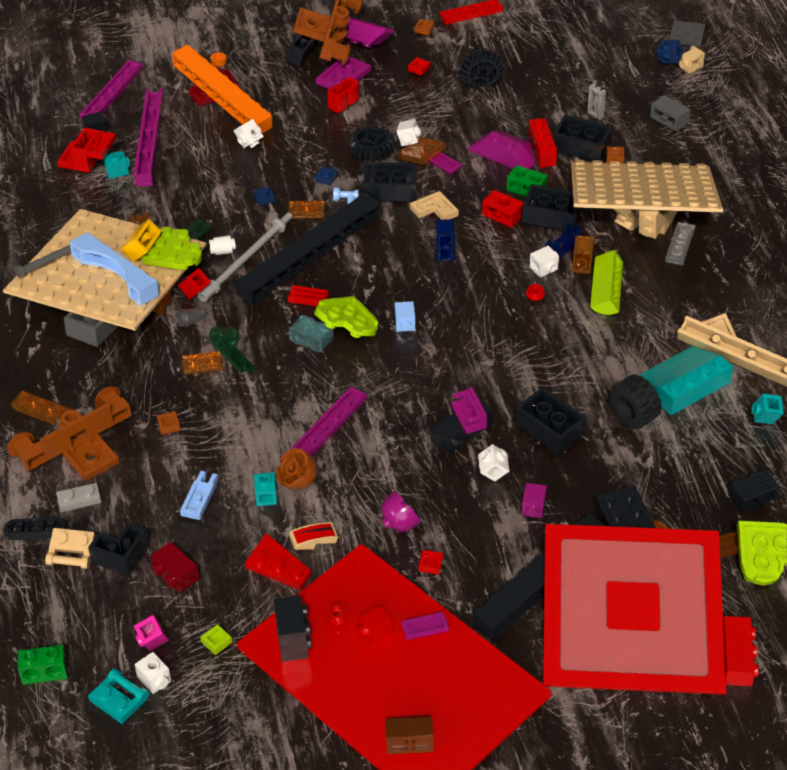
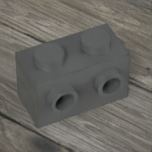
M663 95L651 104L650 117L672 130L678 131L689 123L691 109Z

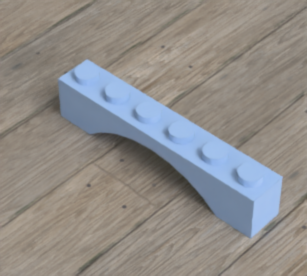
M88 232L70 241L72 257L82 264L100 266L118 274L128 286L129 298L140 306L159 296V285L155 278L146 274L142 269L136 267L132 262L126 260Z

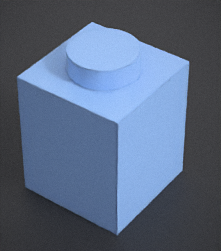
M413 301L395 303L396 332L415 331Z

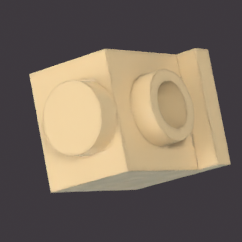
M691 46L688 52L682 54L679 61L680 68L689 74L701 68L704 64L705 52L695 46Z

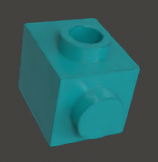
M123 151L105 155L103 160L109 179L129 175L128 167H131L129 158L125 157Z
M762 394L752 404L754 421L757 423L774 424L784 414L781 396Z
M274 472L254 474L256 505H277Z

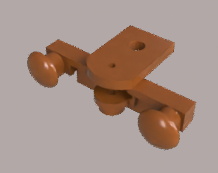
M335 0L331 17L300 7L293 32L323 41L319 58L328 61L331 58L342 61L340 67L347 63L351 51L349 43H347V46L340 44L346 38V26L350 21L349 11L346 8L355 10L354 16H356L361 11L364 0Z
M106 387L95 398V410L84 416L76 410L65 411L61 415L59 429L40 438V441L35 444V438L31 433L21 432L16 434L8 443V454L12 457H19L20 463L27 471L61 454L86 482L120 463L119 457L98 434L132 416L130 405L123 397L120 398L121 393L117 387ZM90 456H96L94 459H87Z

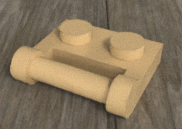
M53 528L49 551L45 559L46 565L62 564L89 569L91 559L88 547L96 536L95 532ZM57 551L83 554L82 558L58 556Z

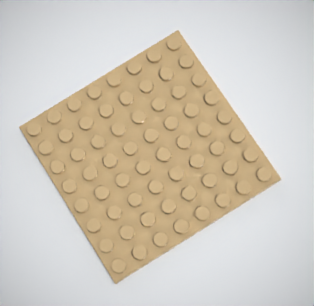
M575 160V162H571L574 207L723 212L710 167L706 164L689 166L687 163H680L679 165L662 163V165H655L653 162L637 164V162L633 161L624 164L619 161L603 163L599 160L592 162Z
M80 209L29 263L70 245L71 240L88 232L126 260L132 262L136 267L142 269L146 274L155 278L159 285V296L140 306L129 298L128 286L118 274L100 266L82 264L72 257L71 253L25 273V277L21 279L16 276L3 289V292L135 331L186 270L145 265L142 263V257L133 262L121 248L139 225ZM190 239L191 243L196 242L200 244L201 251L206 247L205 242Z

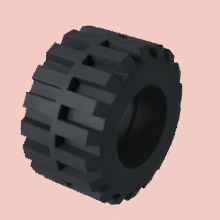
M633 374L612 387L609 392V401L614 413L625 425L630 426L632 429L643 428L661 414L662 402L658 392L647 379L640 375Z

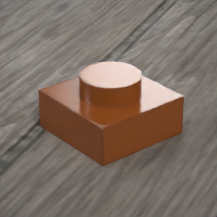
M419 19L415 26V33L430 35L435 27V22Z
M607 146L606 163L610 161L624 163V147Z
M176 411L157 415L161 435L181 431Z

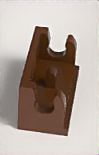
M432 717L385 719L387 754L434 752Z

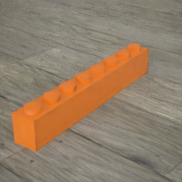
M187 44L172 53L173 66L242 125L253 119L256 125L260 127L262 134L272 128V115L270 112L251 99L247 93H244L238 85L219 72L215 66H212L206 58L199 55L195 49H192Z

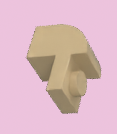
M614 209L617 213V218L614 222L632 231L639 226L640 209Z

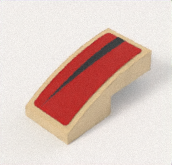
M332 522L311 524L289 532L295 550L314 549L316 544L336 543L338 539Z

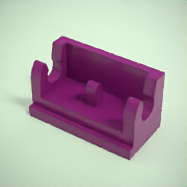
M470 387L468 390L454 394L455 399L462 397V399L452 402L451 407L465 433L468 434L486 429L487 414L473 388Z

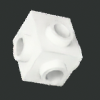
M253 119L234 130L237 140L243 148L249 145L251 148L260 143L258 140L263 137L260 127L256 125Z
M492 444L478 454L480 473L491 480L496 481L509 472L508 455L503 449Z

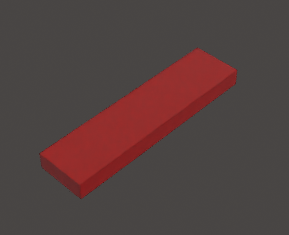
M489 0L441 11L440 18L447 25L503 12V6L498 0Z

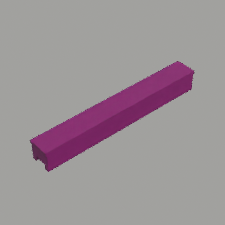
M146 89L134 167L136 186H153L165 102L163 89H159V92H150V89Z

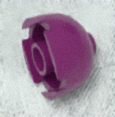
M395 490L384 499L381 505V513L384 518L381 521L389 530L393 528L397 532H406L420 523L416 513Z

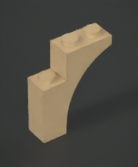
M640 209L639 233L654 239L657 238L659 233L665 235L678 211Z

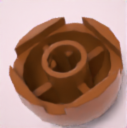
M292 448L282 455L280 459L282 463L276 469L279 483L292 490H302L309 487L314 482L318 471L314 457L298 448Z

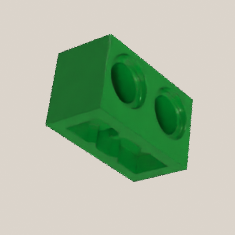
M516 165L507 176V191L526 197L531 184L547 187L548 175Z
M58 645L18 651V671L22 685L68 679L67 658L64 646Z

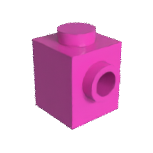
M154 615L134 625L137 632L135 637L141 647L145 646L149 651L169 641L160 621Z

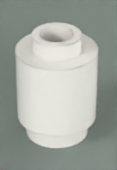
M230 235L214 237L212 240H209L211 254L233 253L232 249H236L234 238L231 239Z

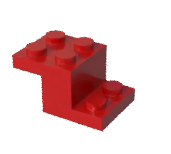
M83 128L77 139L70 142L57 161L58 167L90 173L98 159L103 160L115 142L116 134Z

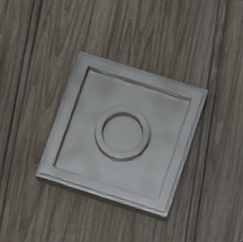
M674 20L669 40H679L681 45L701 47L705 24Z

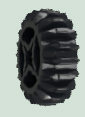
M477 48V52L471 51V55L466 54V59H462L460 75L467 86L472 85L473 88L492 86V83H497V79H501L504 65L496 51L493 52L491 49L487 51L485 48L480 51Z
M378 125L376 127L364 126L363 129L358 128V131H353L349 142L351 155H354L355 159L359 158L360 161L365 160L366 162L386 160L387 157H391L395 146L393 134L389 130H385L384 127L379 128Z

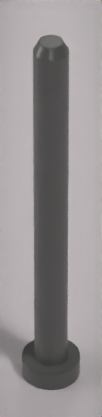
M70 245L27 265L15 266L16 276L21 279L25 277V273L71 253Z

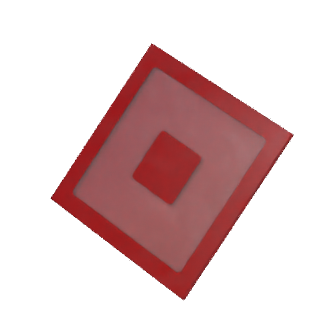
M545 524L543 685L546 687L726 695L719 531Z

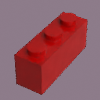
M546 118L529 120L528 137L539 168L556 166L557 148Z
M724 616L726 685L752 686L754 677H758V664L754 663V658L756 659L757 645H753L756 629L751 626V617Z

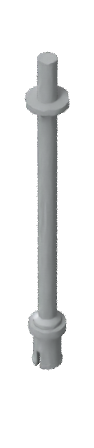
M288 212L281 219H273V227L216 280H210L211 283L197 294L198 298L202 302H207L213 294H217L221 290L220 285L277 232L283 233L285 231V224L293 215Z

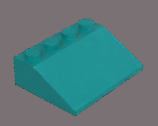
M692 346L639 375L647 379L655 387L661 399L662 408L670 415H673L731 383L734 366L719 354Z

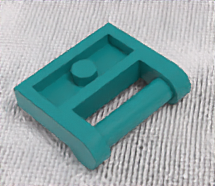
M114 668L109 672L108 677L88 695L90 702L123 724L148 699L150 693L145 688H139L122 676L118 669ZM117 683L135 697L131 700L113 686Z

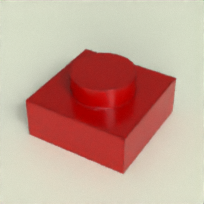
M417 57L408 65V71L421 76L430 68L429 61Z
M422 550L419 572L440 575L444 553Z

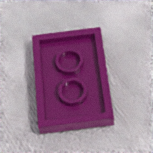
M349 57L347 63L340 67L342 61L338 60L316 78V84L330 89L349 77L359 81L371 71V65Z

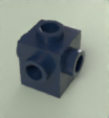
M679 40L661 41L656 51L657 57H659L662 64L679 63L684 53Z

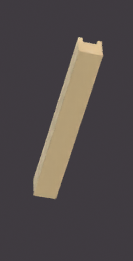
M685 317L682 327L678 330L677 339L697 348L719 354L731 363L787 387L786 358L691 317Z

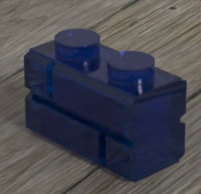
M452 219L436 220L437 261L455 260L454 220Z

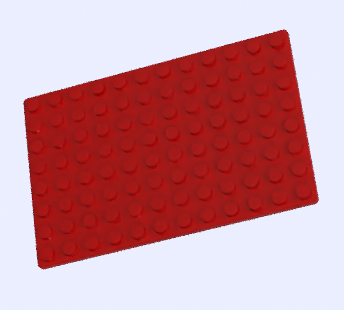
M358 545L296 595L301 596V603L306 604L307 619L312 649H307V659L281 661L275 612L237 642V648L378 770H473L552 696V691L364 545ZM334 604H341L348 610V620L342 625H333L327 620V611ZM381 605L392 619L393 633L369 645L366 639H362L357 632L358 616ZM444 612L449 631L406 640L401 621ZM432 717L434 752L387 754L385 719Z

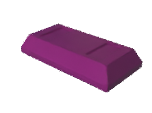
M438 150L426 157L428 163L449 175L454 174L462 167V164Z
M444 612L401 621L406 640L440 634L450 630Z

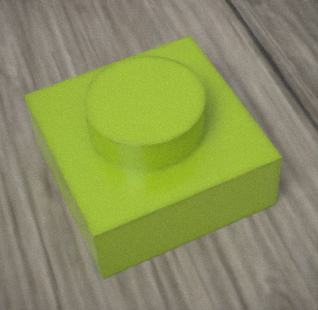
M218 624L200 637L201 642L215 655L232 643V637Z

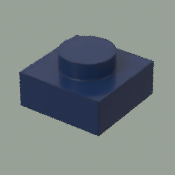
M322 166L315 175V181L331 186L338 177V170Z
M269 186L253 190V197L258 206L275 202V196Z

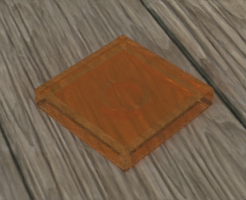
M419 137L418 143L406 146L398 152V157L426 164L446 148L445 142Z

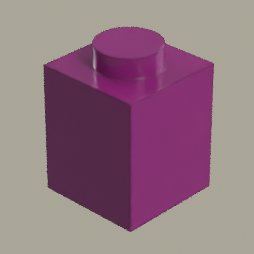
M526 483L522 501V515L543 517L547 486Z

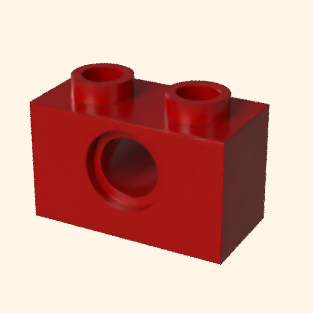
M493 190L483 200L482 215L513 227L522 218L524 202Z

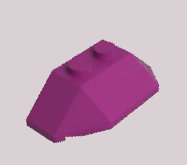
M350 17V21L346 26V38H349L350 42L359 44L362 42V45L366 47L379 45L394 33V29Z
M501 130L491 131L478 138L468 147L469 151L512 169L516 165L530 170L535 166L530 142Z

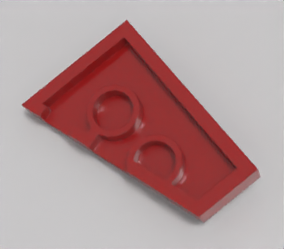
M265 533L245 562L246 569L300 591L311 577V570L267 533Z

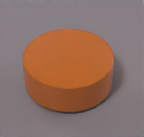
M217 52L210 57L213 66L220 67L227 63V57L224 53Z

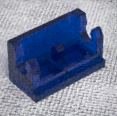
M571 223L568 224L566 232L553 243H551V240H548L545 247L549 246L553 251H556L559 259H561L580 243L581 227L576 226L574 231H572Z

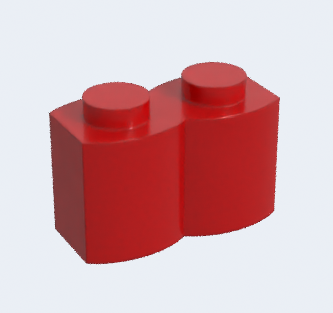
M349 77L342 80L339 85L331 87L327 92L328 108L338 113L345 110L348 105L356 103L360 98L359 82Z

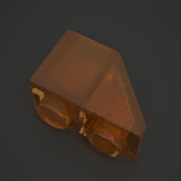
M576 236L572 272L590 274L594 237Z

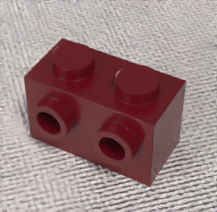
M169 542L150 555L153 573L156 576L160 575L167 586L171 589L174 588L178 593H181L199 580L198 566L173 543Z

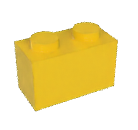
M147 219L135 228L121 250L135 262L149 251L162 231L150 219Z

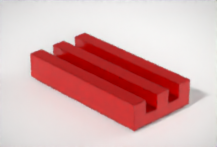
M293 285L288 296V302L318 306L321 300L328 298L329 291Z

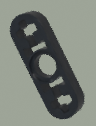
M59 517L12 519L5 524L4 530L7 538L10 540L51 539L53 528L66 529L65 521ZM34 526L41 527V529L36 532L30 531V529Z

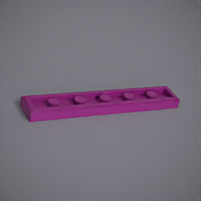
M128 60L79 114L80 120H82V116L100 111L103 114L143 69V64Z
M350 387L290 449H302L313 456L367 399V394Z

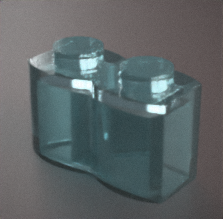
M301 315L289 328V339L299 345H306L313 351L322 352L333 339V329L326 327L325 323L316 322L312 317Z

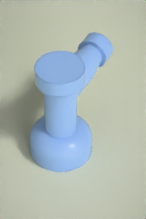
M334 187L333 201L347 198V203L349 204L358 197V190L341 191L340 188Z

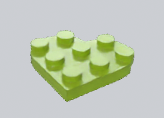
M162 227L160 229L162 232L149 251L142 257V263L145 265L186 270L187 266L193 264L197 266L201 262L202 251L199 243L190 242L188 230Z
M355 296L321 300L314 312L319 319L325 322L326 327L330 329L344 327L355 338L375 336L378 329L377 319Z
M738 521L739 563L744 579L747 582L758 585L775 583L782 574L784 566L787 565V524Z

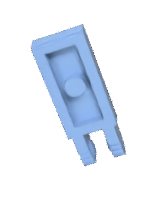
M200 471L181 507V516L201 520L216 488L219 478L218 474L213 473L209 482L206 483L207 473Z

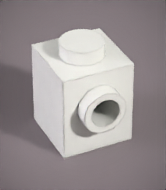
M416 119L399 122L397 134L401 146L418 143L421 129L417 125Z
M549 246L530 254V268L540 278L558 269L559 255Z
M154 652L135 664L137 677L152 694L164 689L171 682L169 668Z

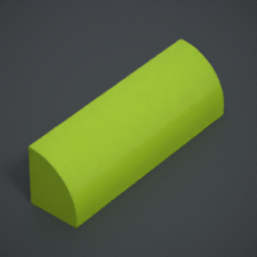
M615 250L595 257L590 307L595 312L604 315L619 313L623 261Z

